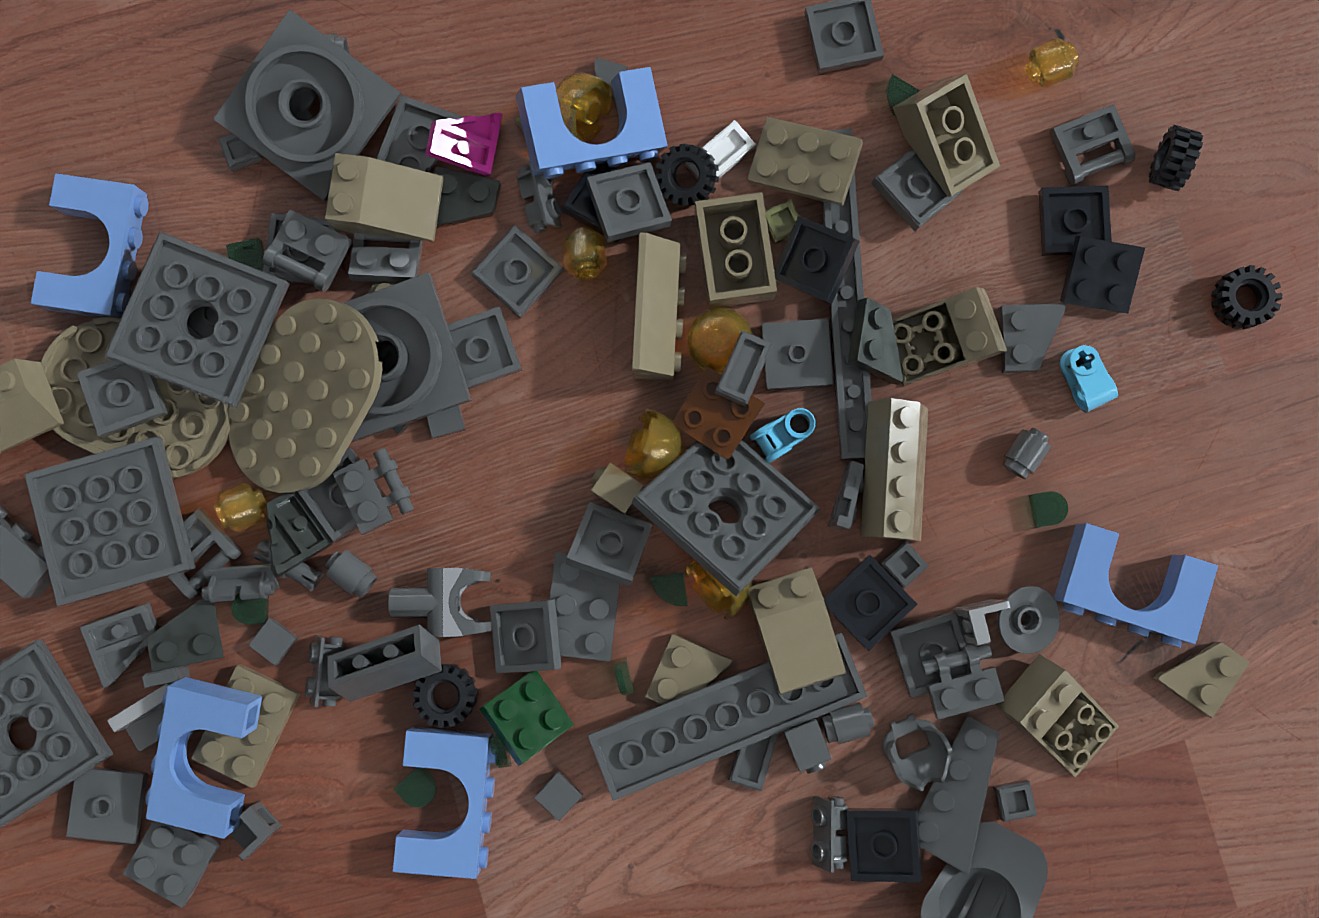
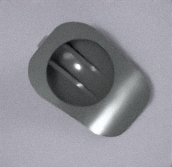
M980 823L969 875L947 863L924 898L921 918H1033L1047 881L1048 867L1045 854L1034 842L997 823Z

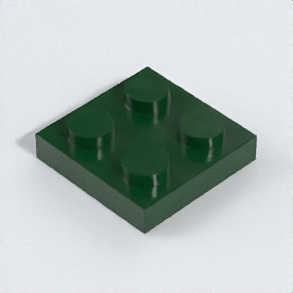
M531 671L479 708L518 766L525 763L574 725L538 671Z

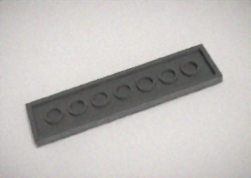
M842 632L836 633L835 637L846 670L844 675L780 695L769 661L589 733L588 738L612 800L627 796L868 697Z

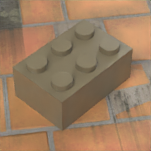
M762 192L695 201L694 214L708 309L774 300L777 286Z

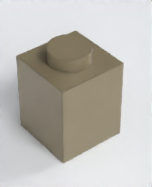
M609 463L607 468L600 466L590 481L594 484L591 490L594 494L625 515L633 505V498L644 489L643 484L612 463Z

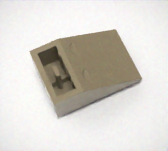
M972 288L893 319L904 386L1007 352L986 289Z
M1040 654L1004 695L1005 701L995 705L1020 730L1075 778L1119 727L1065 669Z

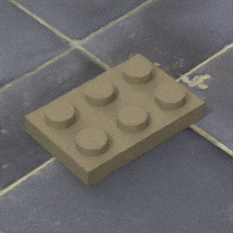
M767 117L747 180L751 184L843 206L863 141L861 138Z
M239 664L236 665L226 687L262 696L257 729L242 739L205 730L191 759L253 788L257 786L301 692Z

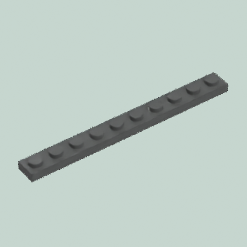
M852 129L827 130L852 136ZM854 170L843 206L822 201L823 226L860 241ZM860 242L833 303H829L840 460L865 459L868 402L872 401L870 373L848 363L857 301L864 298Z

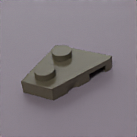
M672 633L645 697L663 704L703 688L729 667L732 660Z
M1214 642L1203 648L1199 654L1190 655L1179 661L1180 664L1173 668L1155 674L1153 679L1205 716L1213 718L1250 662L1224 643Z

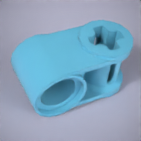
M1087 345L1079 346L1066 351L1061 356L1059 362L1060 370L1072 391L1076 404L1083 412L1087 413L1118 397L1117 387L1103 365L1099 353L1093 347ZM1081 357L1084 363L1077 367L1075 361Z
M797 408L776 421L773 420L749 437L751 440H756L766 456L765 461L771 463L793 449V446L806 439L813 432L815 418L809 410ZM795 416L804 417L808 422L807 431L804 433L794 432L791 429L790 420ZM766 436L769 437V439L771 440V442H772V444L774 445L775 449L772 447V445L770 444V442H769V440L767 439Z

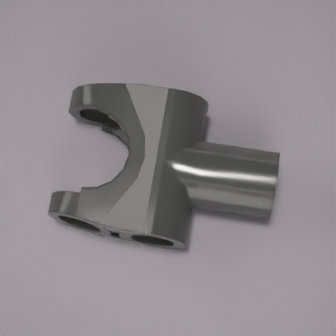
M427 568V587H391L388 599L390 617L427 618V631L434 637H458L491 631V621H478V619L466 615L460 602L462 593L467 587L477 584L478 581H491V572L467 568Z

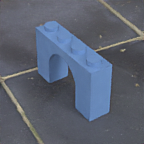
M651 67L621 71L611 80L619 116V126L613 140L598 145L582 142L569 132L562 119L554 82L521 87L516 95V101L533 176L543 174L544 179H551L564 175V170L576 168V173H585L595 170V165L607 163L608 167L612 168L627 164V159L639 157L640 162H646L659 158L658 154L668 145Z
M55 173L49 206L64 215L101 220L109 234V249L99 267L85 275L68 276L37 271L31 304L48 311L96 318L112 317L121 319L130 299L131 281L135 279L137 273L135 259L137 248H140L143 240L141 226L143 216L147 214L149 207L147 194L133 184Z
M1088 523L1075 525L1054 595L1056 602L1064 604L1062 610L1083 616L1084 611L1096 614L1095 621L1114 627L1117 622L1129 625L1128 632L1148 637L1149 632L1161 636L1160 642L1181 648L1182 643L1196 644L1218 565L1187 555H1172L1162 590L1157 599L1145 608L1132 610L1118 601L1109 584V568L1119 533Z
M187 677L168 685L162 699V704L165 706L163 719L157 729V739H159L157 754L154 756L151 764V771L153 772L152 784L145 799V803L148 805L146 819L222 839L239 827L241 820L239 816L242 814L245 794L215 787L200 780L188 763L187 743L192 732L199 729L241 739L257 729L262 702L261 695Z
M411 727L406 731L403 766L442 769L452 773L462 782L467 791L469 808L465 821L457 828L447 832L402 830L396 836L393 872L476 879L481 872V868L486 869L489 847H483L484 833H490L492 812H486L487 798H493L495 777H489L490 764L496 763L498 743L493 742V733Z

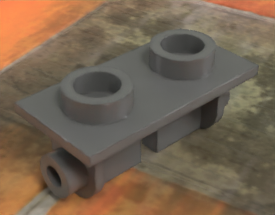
M529 160V166L519 168V175H517L522 199L528 200L534 197L535 200L524 205L529 227L534 229V233L545 232L547 230L546 225L561 229L560 217L562 212L558 201L554 198L552 190L553 178L544 179L543 174L533 176Z
M271 564L203 569L202 571L208 583V586H204L202 589V596L204 600H209L211 603L235 600L236 592H240L241 600L267 599L268 595H274L275 589L280 587L277 578L273 575Z
M316 635V643H310L308 661L313 663L312 677H307L305 697L310 698L309 703L314 707H318L319 699H323L322 705L336 706L337 700L341 697V695L328 688L327 656L345 650L346 644H342L343 637L329 636V643H324L325 638L321 635Z
M815 795L814 807L811 810L813 823L811 855L813 865L832 873L834 869H843L844 862H847V836L836 835V830L847 829V804H844V797L833 796L829 800Z

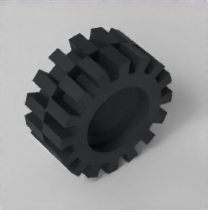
M1175 124L1168 129V133L1164 134L1163 141H1160L1157 153L1155 152L1153 158L1155 159L1150 166L1152 170L1149 172V182L1174 191H1179L1181 187L1183 188L1186 180H1189L1191 176V170L1195 169L1196 159L1200 156L1201 152L1199 150L1203 145V142H1201L1203 139L1202 133Z
M679 144L680 146L670 147V152H664L661 155L663 158L662 162H657L656 168H659V174H655V176L659 180L660 190L664 192L663 197L671 200L674 204L686 206L695 205V201L708 200L710 198L708 195L716 190L714 187L715 182L719 183V177L716 176V171H719V168L713 162L715 160L714 157L708 154L704 148L692 144ZM685 162L693 163L699 172L698 181L691 188L681 187L676 180V171Z
M1249 265L1245 268L1243 266L1224 275L1223 279L1217 281L1214 285L1217 289L1213 290L1211 297H1217V300L1211 302L1212 308L1218 306L1220 310L1214 314L1217 318L1224 316L1225 319L1222 323L1226 326L1233 323L1232 328L1240 329L1243 327V330L1272 319L1276 315L1273 312L1278 311L1281 307V304L1276 303V301L1282 299V293L1275 292L1276 289L1281 288L1280 283L1272 284L1271 282L1275 276L1272 273L1264 275L1266 269L1260 267L1255 270V265ZM1240 286H1248L1254 291L1257 304L1252 310L1243 309L1238 304L1236 291Z
M441 664V672L420 678L415 683L416 690L412 694V697H415L413 706L414 709L418 708L420 712L418 716L421 719L425 718L427 724L431 726L433 724L438 725L437 728L452 727L462 722L473 711L472 709L477 703L476 694H478V689L474 686V678L467 674L468 671L465 668H459V665ZM448 682L457 689L458 700L453 707L441 708L434 702L433 691L439 683Z

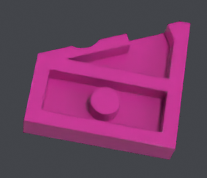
M497 112L485 116L475 117L473 115L460 119L449 118L434 121L431 123L425 155L482 176L490 175L502 114Z

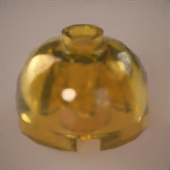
M582 72L574 73L565 77L555 88L565 126L574 137L587 143L593 140L604 125H597L603 113L609 116L613 98L612 89L609 83L604 82L602 78Z
M716 307L704 311L693 321L688 330L687 349L691 360L703 371L709 367L722 375L741 330L752 334L748 322L741 314L730 308Z
M646 409L638 418L639 421L643 422L639 431L633 429L630 435L624 458V464L630 467L625 469V471L638 477L656 478L685 452V447L681 445L680 430L675 426L670 417L657 411Z
M693 560L686 566L687 576L689 577L693 573L697 581L692 585L695 592L716 614L722 610L726 613L724 618L729 619L748 602L752 581L735 596L696 560Z

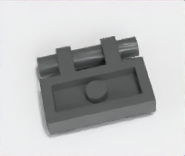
M386 448L373 453L378 463V466L373 469L370 468L367 460L363 458L333 473L361 535H365L394 521L395 519L390 511V507L396 504L402 515L414 510L409 499L412 495L408 487L403 486L396 471L399 469L395 459H390ZM382 477L385 478L391 491L385 497L376 481Z
M971 644L962 648L963 651L948 655L942 652L933 655V659L921 662L924 675L936 672L939 681L926 684L935 718L939 720L1005 701L995 667L991 666L984 669L980 667V660L992 657L988 644L977 647ZM964 664L967 665L969 673L951 677L950 668Z

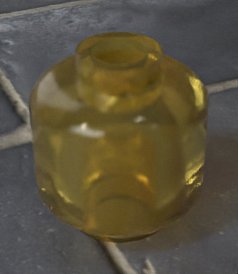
M1054 38L1034 47L1030 51L1029 63L1025 65V69L1032 83L1037 81L1041 87L1050 88L1070 79L1075 73V67L1079 65V59L1076 49L1071 42Z
M582 227L573 230L563 240L564 266L576 278L582 280L593 279L606 267L607 254L605 242L599 233Z
M241 483L220 492L217 495V503L213 504V507L224 529L229 527L232 531L239 532L263 520L264 514L262 509L265 508L267 503L260 488L252 490L249 484Z

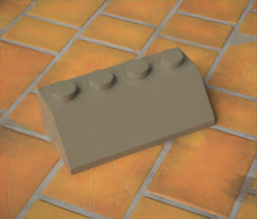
M642 232L639 234L632 362L633 378L673 381L674 372H680L681 352H675V339H682L683 319L676 318L677 306L684 307L685 286H678L679 274L686 273V254L680 253V243Z
M14 358L0 365L1 454L64 424L41 362Z
M894 398L868 402L860 537L921 542L928 408L921 402Z

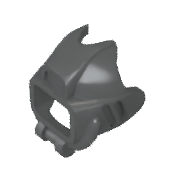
M913 713L907 715V718L901 721L890 722L891 730L883 739L882 749L886 759L890 761L895 775L906 785L920 791L924 790L927 782L936 781L944 783L949 768L950 754L953 753L945 735L933 723L924 719H915ZM923 730L928 745L899 757L895 740L913 731Z

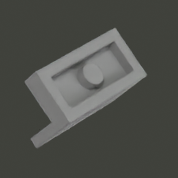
M989 599L953 608V611L956 612L965 642L981 645L991 642L984 614L1011 607L1008 600Z
M174 682L163 685L107 720L112 730L117 732L126 729L139 751L145 750L158 742L157 729L163 719L165 708L162 704L163 695L168 685Z

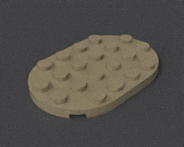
M329 299L305 300L286 310L270 328L237 408L230 406L228 411L231 419L229 442L233 456L242 472L259 487L272 492L295 493L318 486L336 469L377 396L382 377V362L378 360L376 343L379 341L368 320L353 307Z
M92 318V321L78 326L73 325L62 332L48 347L41 364L64 424L53 430L72 444L97 454L150 438L161 437L173 479L201 470L211 463L226 445L231 426V419L228 413L229 405L157 377L156 380L168 414L104 438L98 436L77 373L111 360L104 356L120 322L119 318Z

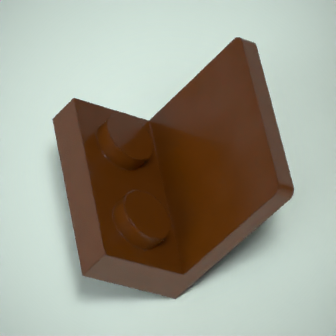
M707 367L673 419L672 425L727 460L731 457L765 403L751 395L748 404L744 407L715 394L714 392L722 375Z

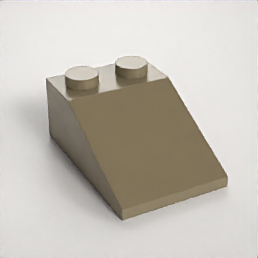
M967 74L942 78L893 106L904 138L948 197L955 195L1000 167Z
M335 153L325 220L336 231L434 242L444 178L441 175L371 157Z
M812 567L746 588L747 601L780 695L846 674L824 598Z

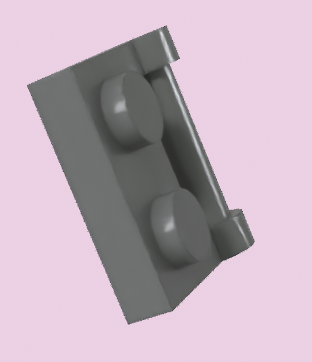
M1114 104L1054 127L1050 131V135L1065 167L1066 178L1071 185L1082 182L1084 177L1119 163L1125 165L1135 160L1134 148ZM1114 142L1116 151L1080 165L1077 156Z
M289 209L272 245L264 253L263 264L271 268L277 266L313 283L314 288L326 292L352 240ZM289 247L325 265L319 272L283 254L286 248Z
M354 233L348 271L350 280L397 284L418 276L423 241ZM367 241L410 243L409 249L367 246Z
M197 509L184 521L193 561H197L215 543H217L221 550L190 579L184 572L167 576L190 599H194L201 592L200 588L207 582L202 572L203 569L222 568L230 559L235 560L243 553L241 547L230 539L203 509Z

